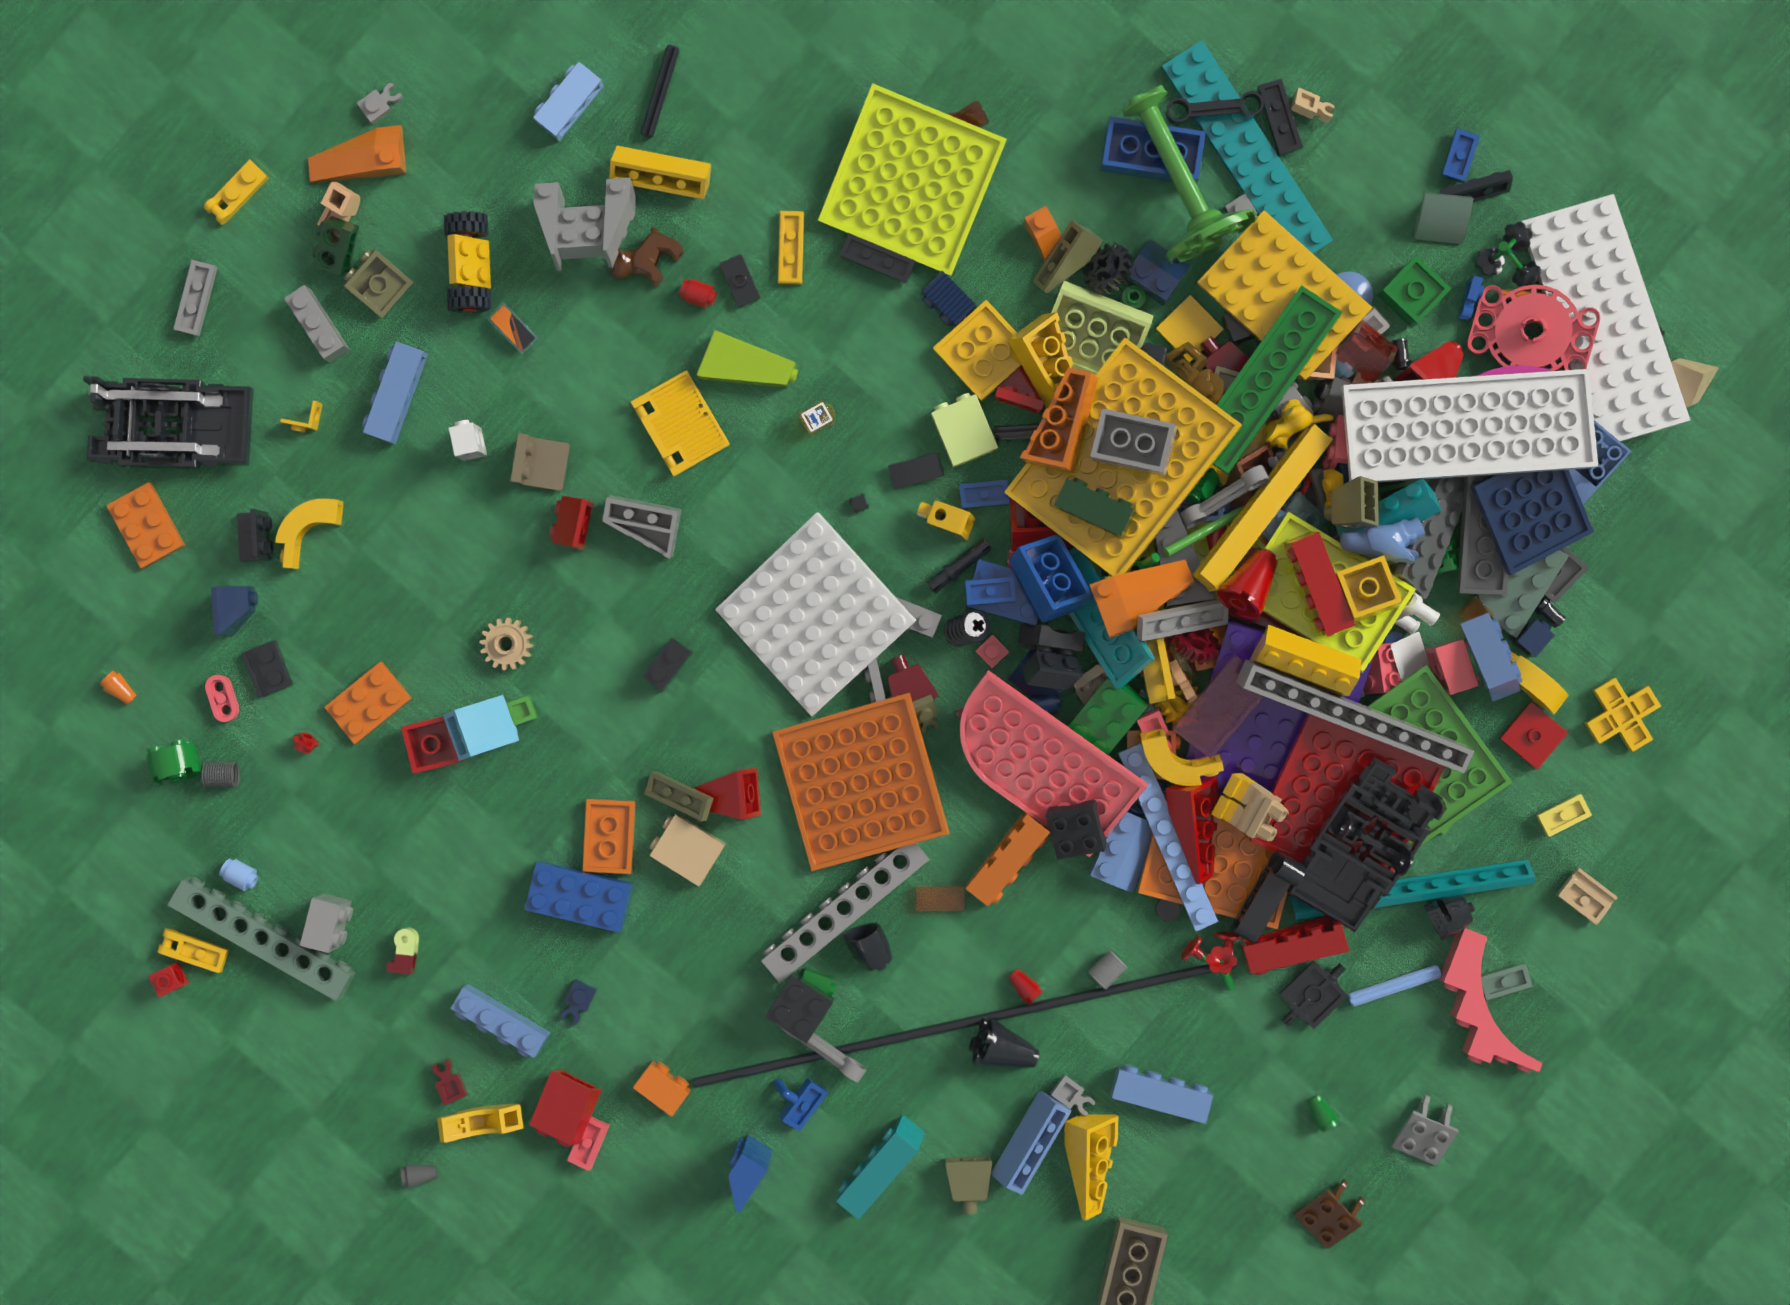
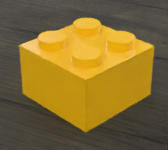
M1384 555L1336 572L1354 623L1397 608L1402 603Z

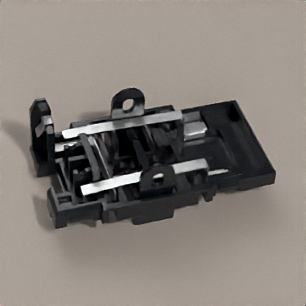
M83 376V381L90 385L88 395H90V402L93 403L94 410L106 411L105 437L88 435V461L99 464H113V462H116L120 467L128 465L131 468L190 469V467H193L194 469H200L201 465L219 466V464L249 466L254 391L252 387L224 386L223 384L206 385L202 380L123 378V383H118L117 381H104L98 376ZM167 385H183V387L180 388V387H178V386H167ZM146 412H148V415L155 417V422H140V416H146ZM184 417L183 423L166 422V418ZM139 427H155V434L144 435V432H139ZM166 427L183 428V433H180V435L165 434Z

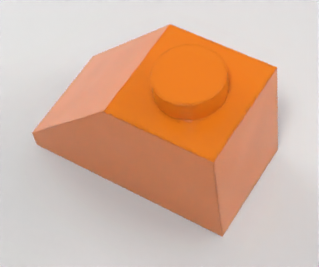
M1046 206L1026 216L1023 222L1044 262L1061 237L1058 226Z

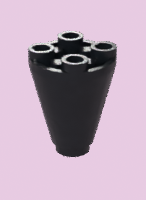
M983 1017L980 1020L977 1036L972 1037L969 1043V1051L973 1052L972 1063L977 1066L1034 1068L1039 1059V1050L1035 1049L1034 1045L991 1018Z

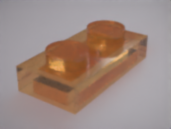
M916 886V911H964V886Z

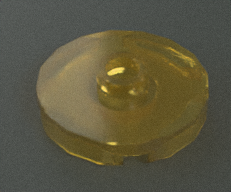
M1168 638L1166 642L1170 645V651L1182 671L1187 672L1186 678L1189 681L1196 679L1198 676L1187 656L1182 658L1180 652H1175L1176 645L1170 644L1172 638Z

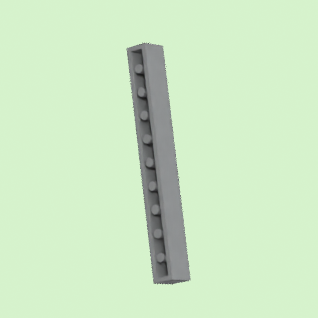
M1245 659L1236 680L1244 689L1461 773H1465L1474 753L1465 744Z

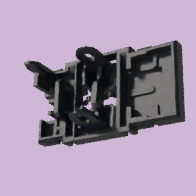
M1376 757L1372 758L1369 766L1366 765L1357 782L1352 780L1350 789H1346L1315 836L1314 844L1311 843L1309 845L1311 854H1308L1302 862L1306 868L1302 881L1296 887L1290 884L1287 889L1289 894L1333 920L1340 922L1353 932L1357 931L1370 910L1374 909L1381 898L1380 895L1382 893L1388 895L1398 878L1407 873L1413 863L1415 853L1431 830L1428 823L1433 821L1434 818L1439 821L1447 809L1442 800L1443 797L1429 790V788L1421 783L1414 794L1390 781L1396 775L1395 768ZM1375 814L1378 816L1375 827L1367 833L1363 830L1366 825L1370 824L1366 815L1372 818ZM1383 820L1388 822L1386 826H1381ZM1328 829V831L1333 833L1335 837L1327 833L1326 830ZM1358 837L1364 840L1361 848L1357 849L1354 855L1349 853L1352 847L1342 841L1345 840L1350 844H1354ZM1408 840H1410V841H1412V842L1414 843L1412 847H1411V845H1410V843H1409ZM1367 848L1371 856L1394 868L1395 873L1367 856L1364 860L1358 857Z

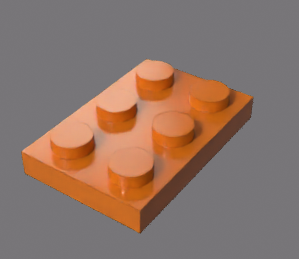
M148 482L106 505L141 569H145L186 546L152 483Z
M380 661L324 708L354 744H358L412 700V697L386 665Z
M586 799L583 872L632 874L636 801Z

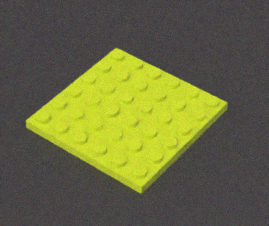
M872 83L818 221L952 276L1007 139Z

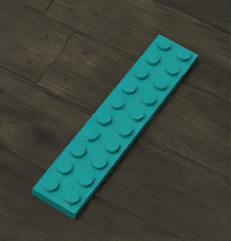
M1203 40L1161 67L1179 97L1186 99L1189 103L1240 99ZM1242 101V105H1243L1244 110L1247 111V112H1249L1248 109H1247V107L1245 106V104H1244L1243 101ZM1239 113L1193 117L1201 131L1206 132L1205 137L1241 192L1247 195L1258 213L1257 216L1266 211L1312 254L1333 241L1254 118L1247 119Z

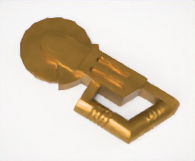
M1187 341L1166 354L1165 362L1185 382L1215 405L1218 404L1224 395V381L1220 376L1213 373L1212 370H1202L1207 364L1208 359L1198 349ZM1186 353L1196 361L1194 365L1185 359H1181L1176 363L1173 362Z

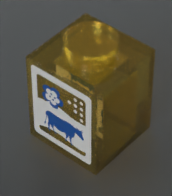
M824 400L800 412L798 416L811 438L836 424L834 417L837 414L830 403L826 405Z

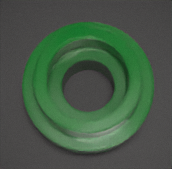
M1136 285L1125 288L1121 296L1123 304L1136 309L1142 307L1146 299L1145 292ZM1130 294H1137L1138 300H1131Z

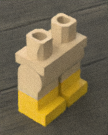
M1232 774L1223 791L1225 795L1220 796L1211 814L1227 821L1251 838L1259 837L1265 841H1272L1277 834V829L1269 825L1271 819L1273 818L1281 822L1288 813V810L1280 804L1282 799L1274 796L1270 791L1245 774Z

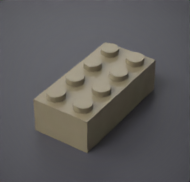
M1117 1217L1096 1305H1151L1168 1237L1165 1228Z

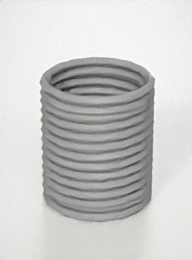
M1109 950L1105 956L1101 957L1100 961L1096 962L1095 966L1088 973L1107 990L1114 980L1118 979L1119 975L1126 971L1127 966Z

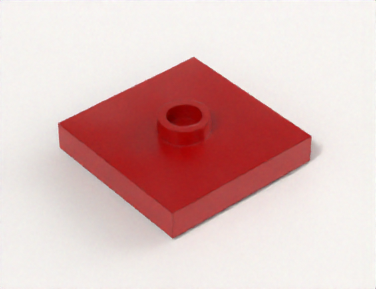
M1528 702L1498 739L1534 769L1538 770L1568 732L1534 703Z

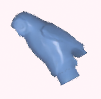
M1416 517L1409 521L1404 519L1394 524L1379 525L1378 527L1366 528L1361 531L1357 529L1343 531L1340 536V544L1343 550L1371 558H1378L1384 555L1386 561L1412 564L1415 559L1419 558V554L1417 551L1407 549L1406 547L1414 545L1418 538L1425 535L1422 523Z

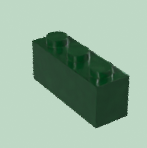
M1074 478L1073 481L1066 479L1054 506L1065 513L1123 539L1136 513L1131 508L1132 503L1122 498H1119L1118 501L1109 498L1110 493L1100 488H1096L1095 491L1087 488L1088 483L1078 478Z

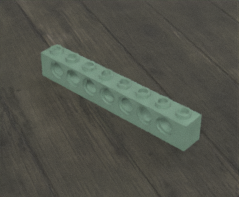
M192 877L191 879L181 880L168 903L169 907L329 998L337 1001L343 997L356 972L350 970L352 967L349 964L340 960L336 962L330 958L331 955L329 953L300 946L301 937L294 938L288 934L289 931L280 925L273 926L268 923V919L259 913L252 914L248 912L244 904L238 901L231 902L227 900L223 892L206 888L204 886L205 883L200 879ZM198 895L202 896L205 900L203 907L197 905L196 898ZM219 907L223 908L226 912L224 919L219 918L217 915ZM240 919H243L247 924L245 931L240 930L238 927ZM260 931H264L267 934L268 941L266 943L260 941ZM281 943H285L288 946V955L281 953ZM302 955H306L310 959L309 967L302 965ZM323 967H327L331 971L330 979L323 977L321 973Z

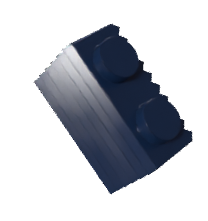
M943 271L921 291L923 303L931 310L933 308L937 309L941 313L938 317L948 327L951 324L954 327L959 325L976 308L975 302Z

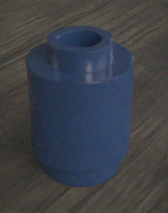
M1034 694L1029 698V700L1051 715L1059 713L1058 708L1062 707L1059 694Z

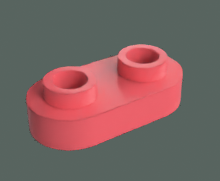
M224 675L211 676L206 681L205 690L213 715L221 722L233 721L239 714V705L232 683ZM218 683L223 684L222 691L217 690ZM227 705L231 708L229 714L224 712V708Z

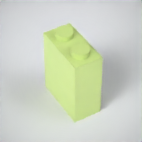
M969 393L957 397L956 403L948 405L947 402L934 407L935 411L931 412V417L952 468L998 449L976 394L970 396Z

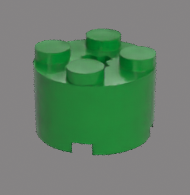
M180 739L171 742L169 747L155 746L147 749L148 755H146L152 783L155 786H162V781L168 780L170 784H175L197 777L196 773L201 774V765L196 745L192 742Z

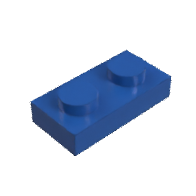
M1458 128L1455 130L1441 177L1460 183L1466 181L1480 138L1479 135Z
M998 480L959 484L961 509L1010 504L1009 496L1004 493L1008 488V481Z
M1014 577L965 581L967 606L1016 601Z

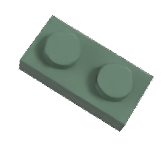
M1523 962L1481 975L1482 989L1486 1001L1533 987L1526 963Z

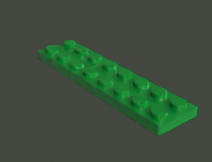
M1301 285L1217 404L1219 408L1241 423L1242 427L1212 465L1227 475L1231 472L1341 317L1342 311Z

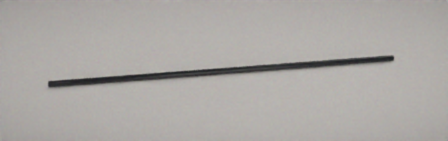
M1204 964L1109 986L1107 990L1103 987L1034 1002L1030 1005H1020L840 1045L835 1048L845 1055L979 1025L983 1017L998 1021L1212 972L1210 971V966ZM813 1051L693 1078V1083L696 1088L825 1058Z

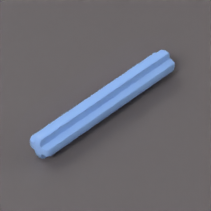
M1433 965L1349 993L1348 999L1350 1004L1355 1007L1442 977L1441 970L1437 965Z

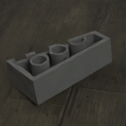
M1177 510L1153 539L1155 552L1160 556L1157 564L1159 566L1186 560L1190 572L1193 574L1201 563L1192 544L1169 557L1163 552L1165 547L1188 535ZM1193 577L1194 583L1174 599L1165 602L1164 607L1166 610L1216 600L1213 591L1209 592L1203 584Z

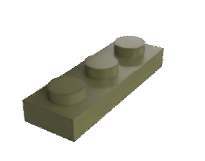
M657 771L650 773L644 793L700 821H707L713 797Z

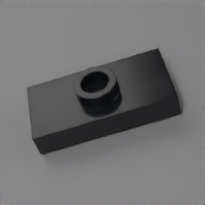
M741 254L719 263L738 308L761 299Z

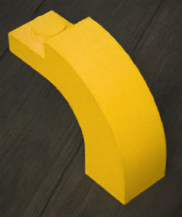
M336 499L310 500L294 508L284 518L278 529L275 541L276 543L285 544L280 553V561L283 563V568L299 570L301 542L309 529L320 524L341 525L343 501Z
M1164 728L1140 733L1147 761L1157 774L1169 782L1182 786L1202 785L1200 776L1211 777L1217 775L1220 771H1224L1219 754L1192 760L1182 759L1173 754L1168 747Z

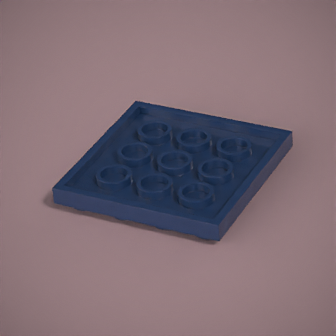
M1569 470L1496 474L1470 486L1508 575H1512L1594 532Z

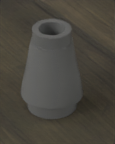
M406 1164V1167H401L403 1187L409 1186L410 1189L437 1179L436 1165Z

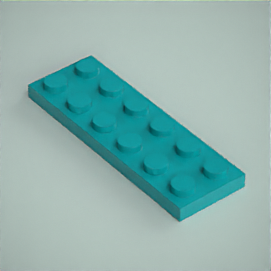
M1073 547L1069 553L1091 591L1090 584L1101 581L1104 577L1091 559ZM1094 597L1088 601L1083 609L1069 613L1079 631L1085 632L1084 639L1115 688L1121 689L1155 660L1146 643L1137 638L1136 628L1109 638Z

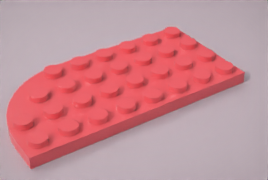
M989 670L976 685L964 706L960 722V737L964 754L971 768L989 787L1048 829L1045 814L1049 807L1070 806L1095 799L1101 827L1106 838L1147 788L1148 783Z

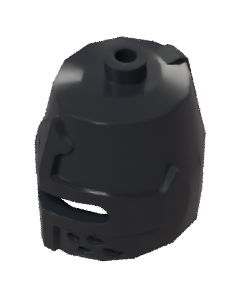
M1462 895L1441 897L1424 905L1441 939L1461 932L1473 922L1472 912L1475 911L1472 902L1467 903Z
M863 924L843 934L852 956L865 970L873 971L877 969L881 971L893 959L888 939L880 924Z

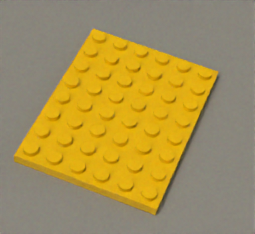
M1127 338L1122 340L1095 375L1098 378L1074 473L1026 463L1004 491L1006 495L1111 576L1124 574L1129 571L1242 427L1241 423ZM1102 408L1176 425L1177 432L1165 477L1092 460L1090 455ZM1074 478H1078L1088 483L1087 488L1095 491L1096 488H1100L1110 493L1109 498L1118 501L1119 498H1122L1132 503L1131 508L1136 513L1123 539L1065 513L1054 506L1066 479L1073 481Z

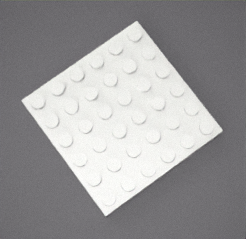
M819 512L813 515L715 609L811 716H814L917 621Z

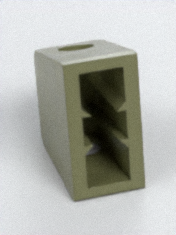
M1359 476L1334 489L1331 493V506L1324 509L1325 518L1328 521H1332L1333 525L1346 529L1378 527V481Z
M991 1156L945 1158L953 1201H962L963 1214H976L977 1201L987 1200L992 1168Z

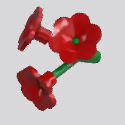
M1215 931L1214 936L1224 940L1223 948L1215 946L1212 948L1211 954L1205 956L1204 952L1198 948L1202 939L1197 935L1187 944L1180 957L1183 961H1186L1191 955L1198 960L1202 959L1210 966L1212 973H1220L1225 989L1227 991L1233 990L1235 985L1230 972L1232 967L1237 964V958L1233 955L1232 950L1233 941L1244 940V938L1228 931Z

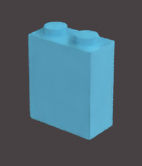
M503 695L459 708L443 715L459 761L519 741L517 728L513 724Z

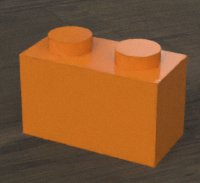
M652 1061L633 1088L672 1117L690 1093L689 1083L680 1076L674 1077L670 1074V1069L662 1062L658 1061L656 1063Z

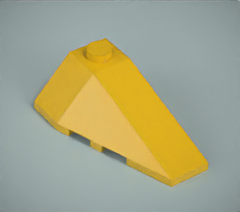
M1115 1114L1078 1115L1065 1122V1149L1081 1217L1085 1221L1102 1212L1107 1183L1104 1180L1108 1168H1111L1113 1160L1109 1159L1112 1146H1116L1118 1140V1115Z

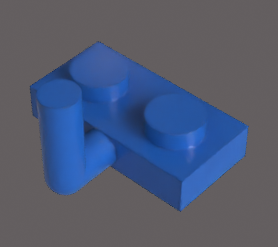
M809 1078L806 1079L796 1094L791 1092L781 1079H777L773 1083L779 1094L789 1101V1104L779 1118L799 1132L828 1094L825 1088Z

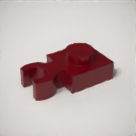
M449 1058L444 1060L446 1070H440L437 1063L432 1066L433 1072L441 1078V1080L435 1082V1085L444 1105L468 1095L460 1073L452 1075L453 1065Z

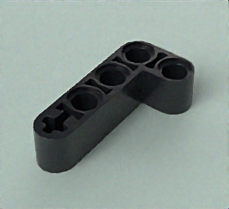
M1279 850L1275 851L1235 918L1231 932L1251 943H1255L1264 931L1290 884L1296 887L1302 881L1306 872L1305 866Z

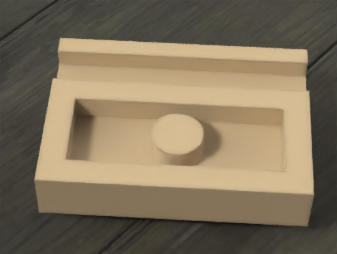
M1576 867L1575 872L1556 894V896L1595 925L1600 922L1610 909L1611 904L1618 898L1578 867Z

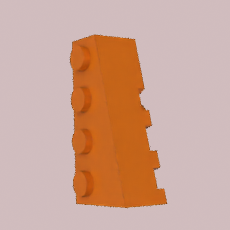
M1068 367L1053 395L1054 398L1048 409L1046 408L1042 415V421L1037 430H1034L1027 449L1020 456L1022 460L1030 464L1074 473L1098 378L1092 372Z
M1023 812L965 885V889L986 906H989L991 903L995 905L1003 895L1001 892L1007 884L1010 886L1018 877V870L1022 866L1025 867L1031 861L1033 852L1038 847H1042L1048 839L1050 832L1026 812Z

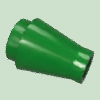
M1321 1094L1308 1100L1316 1127L1320 1128L1322 1132L1339 1124L1338 1116L1322 1098Z

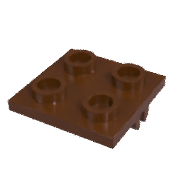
M1345 1179L1341 1181V1184L1337 1183L1332 1191L1327 1189L1294 1212V1216L1327 1250L1363 1224L1356 1217L1360 1207L1365 1202L1362 1196L1359 1197L1358 1201L1354 1200L1348 1210L1338 1201L1341 1193L1348 1185Z

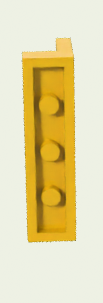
M1164 637L1144 641L1155 657V660L1142 670L1149 704L1174 700L1176 697Z

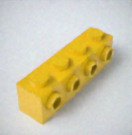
M616 146L610 160L609 179L630 177L633 186L704 199L710 184L711 164Z

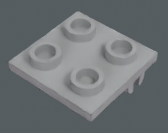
M1424 1094L1423 1100H1420L1418 1112L1413 1111L1392 1143V1147L1437 1166L1458 1134V1129L1449 1126L1450 1114L1452 1112V1106L1446 1104V1110H1442L1440 1123L1427 1118L1430 1096Z

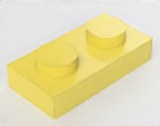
M1579 793L1536 815L1546 837H1550L1592 816L1582 794Z

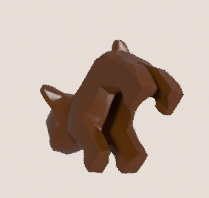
M652 227L651 233L635 250L624 251L618 248L619 253L613 267H610V275L617 280H622L632 275L651 279L652 284L657 288L664 279L662 273L656 268L660 254H671L672 258L678 262L684 254V249L675 239L668 238L659 233L655 227Z

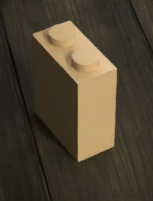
M678 813L674 817L669 816L662 826L665 829L662 837L656 836L649 848L653 850L650 857L697 886H700L726 843Z

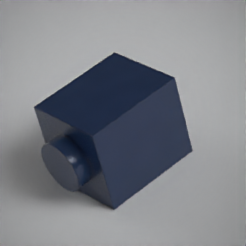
M1536 619L1530 620L1518 637H1515L1511 642L1531 658L1537 657L1555 635L1550 631L1551 627L1541 619L1538 621Z

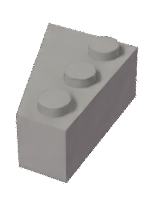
M610 495L606 497L602 521L670 559L674 555L682 509Z

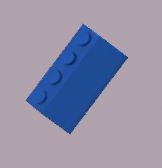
M749 1134L745 1140L740 1138L733 1149L732 1157L728 1164L731 1168L728 1176L735 1210L739 1213L767 1172L773 1151Z

